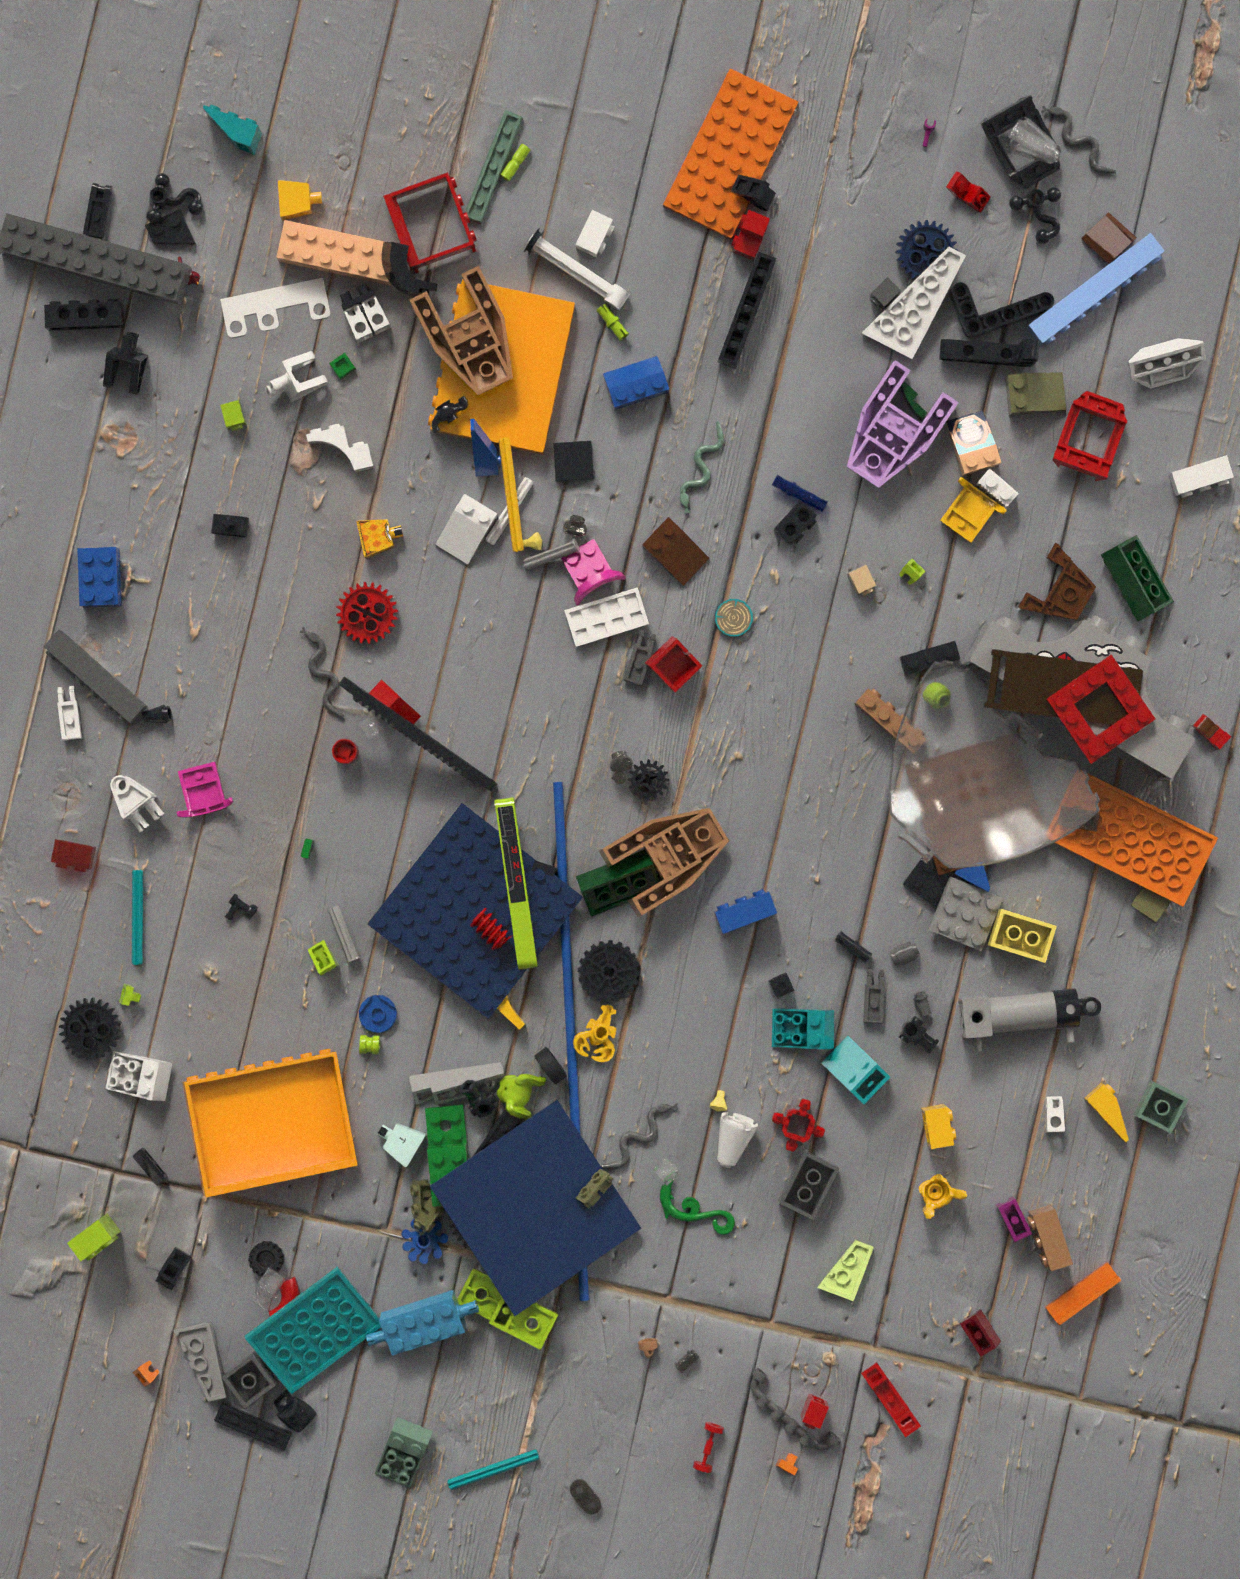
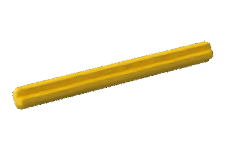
M509 437L499 439L512 550L518 552L523 551L524 547L511 443Z

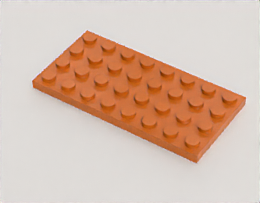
M730 68L663 203V207L732 239L741 217L749 204V201L730 192L739 174L761 180L798 105V101Z
M1078 769L1046 832L1049 841L1184 907L1218 840V837Z

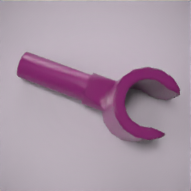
M928 118L924 122L925 136L923 147H927L929 136L936 126L935 120L933 126L927 125Z

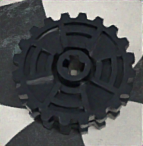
M609 940L606 944L604 941H599L598 946L595 944L590 946L591 951L586 950L583 953L585 958L580 959L579 963L582 966L578 967V972L581 973L578 979L579 982L584 983L582 986L583 990L587 989L589 991L588 995L590 997L596 996V1000L599 1002L601 999H605V1003H609L612 999L615 1002H619L620 997L627 998V993H632L634 991L633 985H637L639 982L636 976L640 975V971L637 970L640 964L639 961L634 960L636 954L629 952L630 947H622V942L614 944L613 940ZM607 966L608 968L613 967L614 971L612 973L614 975H605L604 971L606 970L604 968Z

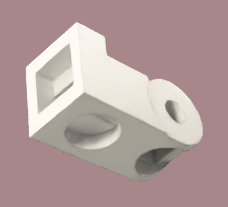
M1062 1096L1046 1097L1045 1132H1065Z

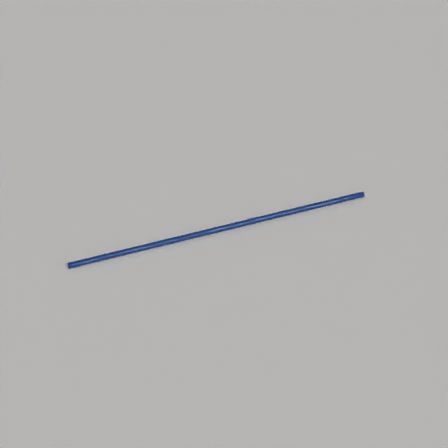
M553 782L558 878L568 885L563 782ZM568 916L560 929L570 1120L580 1133L577 1054L573 1047L575 1015L570 917ZM585 1267L578 1272L579 1301L589 1300L588 1270Z

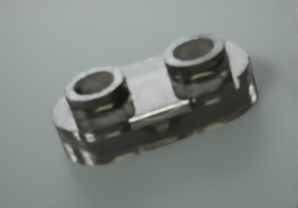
M574 1480L570 1485L572 1497L587 1514L593 1515L598 1513L601 1508V1500L585 1480ZM582 1487L583 1492L578 1493L576 1488ZM594 1502L595 1507L590 1508L588 1503Z

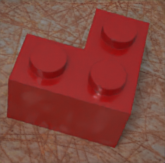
M748 210L747 215L743 214L738 227L741 229L739 236L735 235L731 244L734 247L733 253L754 261L768 228L770 218Z
M382 679L369 692V694L412 724H415L421 717Z

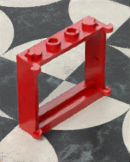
M448 172L383 196L400 243L409 246L407 262L410 271L415 270L416 274L419 273L418 268L472 249L473 253L477 252L474 244L477 241L473 230L469 231L467 225L470 223L467 212L463 213L461 206L464 205L461 195H456L454 188H457L454 176L450 177ZM447 181L469 242L419 260L397 199Z

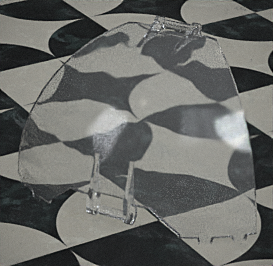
M947 660L941 663L935 661L916 687L900 723L891 761L889 780L890 815L904 828L898 838L901 841L904 840L921 855L925 863L935 856L948 868H967L1021 857L1067 836L1100 811L1098 807L1100 798L1097 792L1093 794L1088 784L1090 778L1085 770L1081 772L1074 760L1068 761L1045 756L1035 745L1044 735L1042 731L1036 730L1019 712L1012 711L1005 718L994 709L984 708V702H987L988 689L985 684L987 681L975 676L976 671L969 668L961 670L953 667V662ZM1013 719L1033 736L1028 743L1008 725ZM912 832L931 850L929 852L925 850L909 833Z

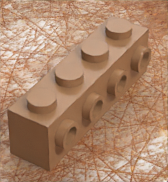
M868 688L854 704L910 754H914L926 740L923 737L925 733L918 727L914 729L909 725L911 721L903 714L899 716L895 712L896 708L890 702H883L880 699L882 695L874 688L872 690Z

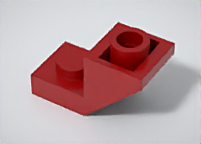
M957 171L946 186L957 199L980 213L991 198L982 187L970 183L962 173Z

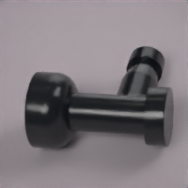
M234 894L229 901V904L232 906L228 913H226L225 918L232 920L233 915L240 908L245 912V917L250 920L258 907L254 904L249 906L239 899L237 894Z

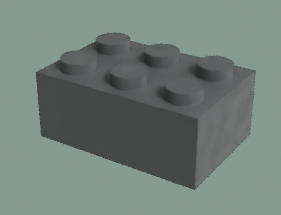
M803 1149L778 1202L814 1220L840 1168Z

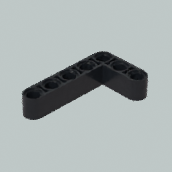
M956 283L950 292V297L962 330L968 338H976L1045 313L1054 304L1053 295L1043 292L978 315L970 290L965 283ZM961 288L964 291V296H957L955 289ZM1040 299H1048L1049 306H1042ZM1022 305H1029L1031 312L1025 313L1022 310ZM968 306L971 309V314L966 315L962 313L961 308ZM1004 312H1012L1013 319H1006ZM986 318H993L995 325L989 326L986 323ZM968 325H976L978 329L977 332H970L968 330Z

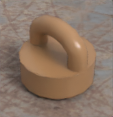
M655 1338L640 1340L638 1342L639 1350L644 1351L645 1357H652L654 1349L658 1348L657 1340Z

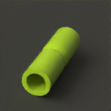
M521 143L512 160L509 161L500 176L510 182L519 165L523 163L531 149Z

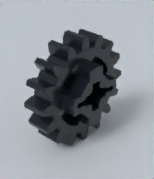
M650 759L647 760V764H644L641 760L639 767L634 764L635 771H629L633 776L628 778V781L632 782L629 789H635L633 795L639 793V799L646 796L647 801L650 800V796H653L656 800V794L663 795L662 788H668L664 783L669 781L668 778L664 777L668 772H662L664 766L658 767L657 761L651 764ZM647 767L656 769L658 773L653 774L649 772ZM641 770V779L635 781L637 773ZM645 775L649 777L657 776V778L651 781L652 785H648V783L640 784L645 779ZM661 779V785L656 790L654 785L657 780ZM644 786L648 788L650 793L641 791L639 787Z

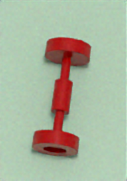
M706 1422L704 1429L711 1432L709 1440H706L703 1450V1461H694L693 1468L711 1473L713 1466L706 1463L707 1457L712 1451L714 1433L723 1434L724 1427Z

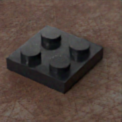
M924 853L903 884L935 906L944 892L949 877L955 878L957 875L950 872L938 876L933 858Z

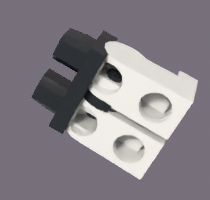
M365 283L356 287L360 296L354 299L350 291L340 295L343 303L341 306L358 343L373 337L365 317L368 318L376 335L391 328L373 291H370Z

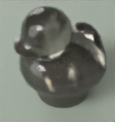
M572 515L570 520L564 523L563 531L565 534L573 536L572 539L575 538L580 547L587 543L586 539L583 538L587 534V527L582 516Z
M618 751L611 755L612 761L609 767L615 773L611 779L616 784L621 785L626 782L624 771L632 768L633 760L627 756L626 751Z

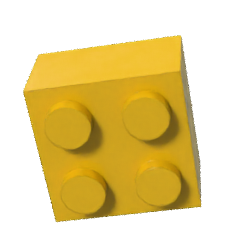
M944 1104L921 1108L928 1147L935 1149L953 1146V1140H957L955 1129L950 1124V1121H953L952 1110Z

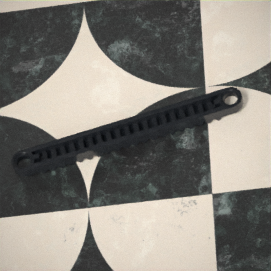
M343 677L339 682V686L353 695V700L356 703L359 702L369 712L371 711L381 720L384 719L387 724H390L394 729L396 728L398 732L403 733L405 737H408L412 742L427 750L431 755L433 754L437 759L446 763L448 767H451L473 784L480 783L491 792L498 785L490 777L348 678Z

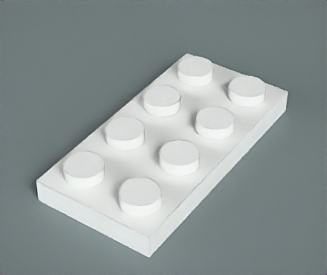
M638 587L564 610L576 647L649 625Z

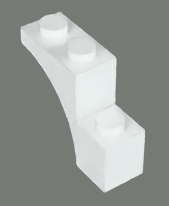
M334 424L328 426L329 429L321 431V428L311 430L310 434H306L309 444H328L341 450L350 459L355 472L374 468L369 445L364 444V442H357L352 444L353 447H349L344 426Z

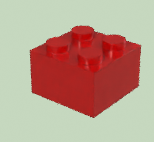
M673 636L645 662L666 686L675 693L702 667L701 663Z

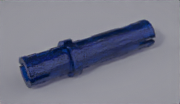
M778 474L772 483V486L787 493L786 495H791L820 512H823L828 501L796 485V482H790Z

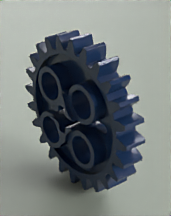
M928 220L924 221V225L917 221V227L911 224L909 225L911 231L904 229L903 231L906 236H899L902 242L896 243L900 250L895 251V253L900 254L901 257L896 259V261H902L903 264L899 268H906L905 275L909 272L912 273L910 279H913L915 276L919 277L930 266V258L937 259L939 257L932 253L925 256L924 251L912 250L910 246L922 250L928 247L929 252L942 254L948 247L953 248L957 244V242H951L950 240L953 238V234L947 235L949 228L944 231L942 230V223L936 227V221H933L931 225H929ZM916 235H921L924 238L922 245L916 243ZM935 240H940L942 242L941 249H936L934 247ZM914 253L919 256L918 263L911 261V254Z

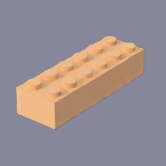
M284 220L276 257L279 262L391 286L382 266V247L384 241Z

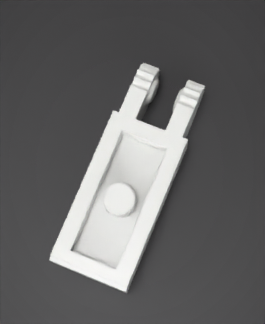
M69 686L71 701L64 702L63 688L58 687L59 703L57 704L62 741L82 739L75 686Z

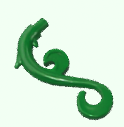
M666 1178L659 1194L666 1219L670 1215L677 1220L694 1222L721 1215L727 1218V1223L724 1226H720L717 1223V1219H714L712 1221L714 1230L721 1235L729 1234L733 1230L735 1220L731 1213L724 1210L698 1213L700 1205L693 1197H686L682 1201L683 1210H686L687 1207L691 1208L689 1213L676 1209L671 1202V1199L674 1200L671 1194L674 1179Z

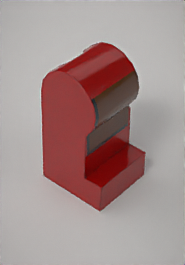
M1204 714L1192 725L1216 750H1220L1232 737Z

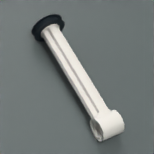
M538 229L530 237L524 252L528 251L529 255L532 251H535L602 296L608 305L620 311L630 295L625 289L616 284L611 285L541 238L544 231L541 233Z

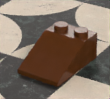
M669 517L642 544V547L682 586L710 559Z

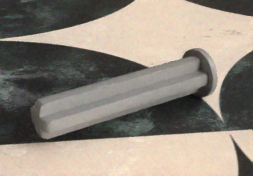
M574 538L572 542L524 559L523 564L527 570L572 553H580V549Z
M339 906L330 908L331 919L348 960L346 963L361 958L357 954Z

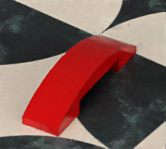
M877 1362L861 1373L905 1437L921 1427Z

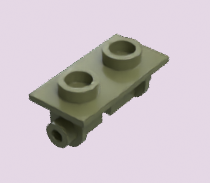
M599 1169L598 1172L594 1173L588 1184L580 1190L576 1199L581 1201L588 1209L593 1207L601 1198L597 1193L598 1190L604 1194L613 1184V1178L606 1171Z
M428 1179L412 1180V1185L410 1186V1193L413 1196L411 1213L415 1219L420 1211L428 1214L423 1209L427 1201H424V1197H431Z
M432 1197L428 1199L423 1207L428 1214L420 1211L413 1221V1227L417 1230H422L419 1234L420 1236L425 1232L429 1233L435 1226L433 1222L435 1218H439L445 1211L442 1206L432 1207Z

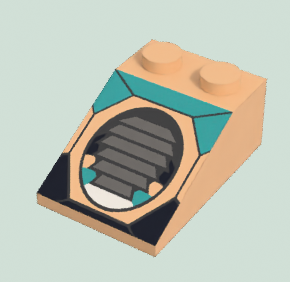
M982 410L946 421L962 476L1001 464L996 443Z

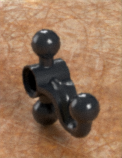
M160 173L156 176L155 184L157 187L150 191L149 198L152 209L148 210L146 218L150 223L156 224L161 220L159 210L163 209L166 205H180L189 195L194 198L188 205L189 212L193 215L202 213L201 196L196 189H183L176 198L167 196L164 190L170 183L168 175ZM155 196H161L163 199L161 201H156L153 198Z
M1049 188L1046 193L1039 189H1034L1026 197L1022 198L1015 195L1010 198L1009 206L1012 210L1018 211L1022 209L1023 205H1027L1033 208L1035 217L1039 221L1053 226L1051 231L1046 229L1037 231L1035 238L1038 243L1046 244L1050 239L1058 235L1060 231L1059 221L1055 217L1042 214L1041 205L1044 201L1057 202L1060 200L1061 191L1058 188ZM1032 194L1039 196L1040 201L1038 204L1031 201Z

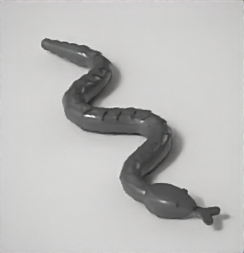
M1042 106L1044 109L1041 111L1042 113L1048 111L1054 116L1065 117L1061 134L1063 141L1067 145L1091 144L1092 150L1089 155V164L1092 169L1100 173H1116V170L1096 164L1099 144L1095 138L1082 136L1072 139L1069 136L1072 125V116L1069 112L1059 107L1046 109L1045 106Z
M302 627L300 633H305L311 642L317 643L319 646L318 650L309 659L308 668L310 673L316 677L328 678L332 683L323 695V704L329 712L343 718L344 715L329 703V698L339 687L338 677L333 672L318 670L315 666L316 662L324 654L325 644L317 634L307 632Z
M678 1103L674 1106L660 1104L650 1109L647 1115L650 1133L643 1135L629 1131L623 1134L619 1140L622 1159L619 1162L616 1161L602 1165V1169L624 1166L629 1159L627 1141L634 1139L643 1143L651 1142L656 1137L658 1131L654 1119L655 1113H665L672 1108L678 1110V1107H676Z

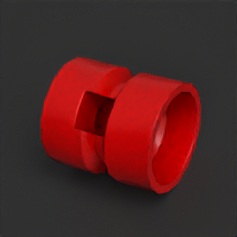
M340 739L333 745L332 755L339 763L351 764L358 758L359 749L353 741Z

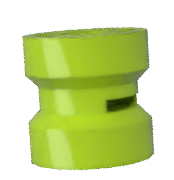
M360 1035L359 1054L370 1052L373 1055H379L380 1036L368 1037L367 1035Z

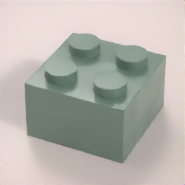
M1150 1080L1133 1115L1172 1134L1189 1099Z

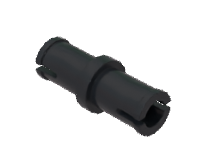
M840 931V934L834 940L846 948L849 954L853 953L864 963L872 956L871 952L859 945V941H854L844 934L843 931Z

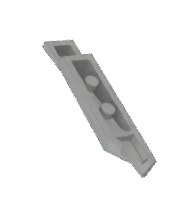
M499 1062L412 1075L409 1077L416 1105L433 1098L436 1105L467 1097L460 1092V1087L467 1080H474L478 1089L492 1090L495 1087V1081L499 1077L504 1076L502 1064Z

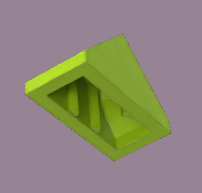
M324 940L307 949L320 976L339 966Z

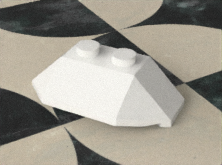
M1178 338L1140 349L1128 361L1131 379L1148 388H1155L1189 378L1199 365L1206 360L1204 342Z

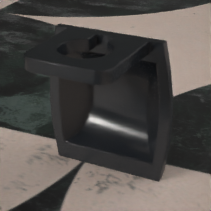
M285 1390L274 1401V1405L278 1410L276 1414L278 1418L296 1432H301L306 1428L317 1414L305 1401L295 1396L292 1397L288 1390ZM287 1397V1404L285 1406L280 1405L281 1400Z

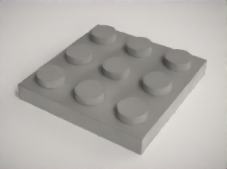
M949 877L928 930L982 951L1003 898Z

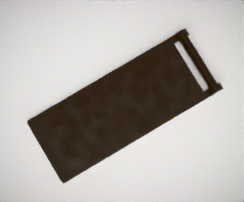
M992 649L991 655H993L987 702H984V708L1058 718L1046 699L1097 663ZM1006 657L1000 704L994 703L1000 658ZM1121 667L1140 695L1143 670ZM1106 682L1074 704L1086 722L1112 725L1127 715Z

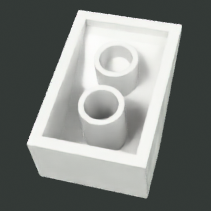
M464 494L435 545L464 563L469 564L497 519L498 514Z

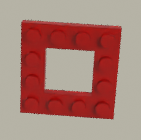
M1112 654L1046 699L1090 764L1156 719ZM1106 682L1127 715L1098 735H1095L1074 704Z

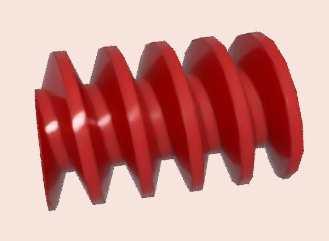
M484 908L472 920L471 927L478 926L476 933L483 932L481 938L485 939L488 937L487 945L494 943L491 949L496 950L503 946L512 935L506 937L508 931L504 930L501 932L500 930L503 925L495 926L497 919L490 920L492 913L485 915L484 913L487 908Z

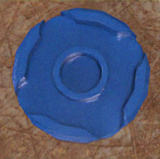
M373 995L362 1002L359 1008V1019L366 1030L373 1033H382L394 1025L397 1019V1009L390 998L384 995Z

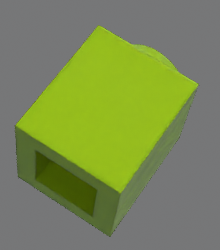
M239 400L220 405L228 430H241L244 425H247Z

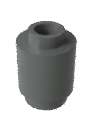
M910 941L893 948L894 950L890 952L895 966L899 964L902 966L918 959L916 955L920 954L916 944H911Z

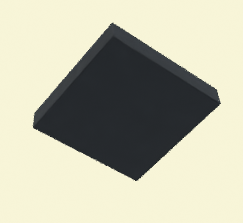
M591 441L553 443L556 482L594 479Z

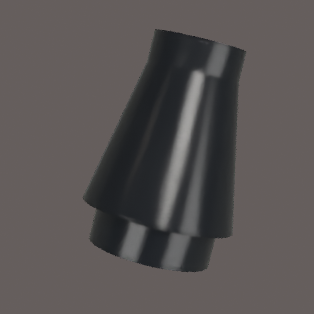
M161 705L143 711L142 719L144 723H167L172 720V711L170 706Z

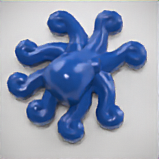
M413 1219V1220L411 1221V1223H410V1225H411V1227H412L413 1229H415V1228L413 1227V1225H414L413 1221H414L415 1219ZM434 1221L435 1226L433 1229L421 1236L419 1235L422 1231L421 1229L419 1232H410L407 1229L402 1231L401 1235L404 1239L411 1238L410 1242H404L402 1246L404 1251H409L411 1248L414 1249V1251L408 1254V1259L411 1262L416 1261L417 1255L424 1251L419 1256V1262L427 1264V1257L431 1253L432 1248L434 1249V1258L438 1259L442 1256L441 1248L437 1242L446 1243L448 1235L444 1233L441 1236L435 1235L442 1227L439 1221Z

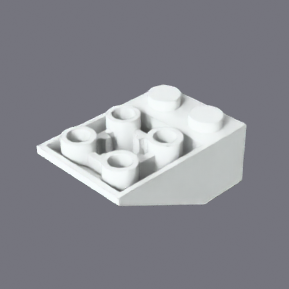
M113 1051L106 1089L151 1101H165L172 1063Z

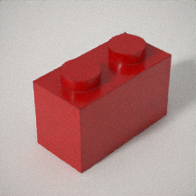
M808 1394L800 1414L802 1422L805 1423L806 1427L814 1430L816 1427L821 1429L829 1409L827 1401Z

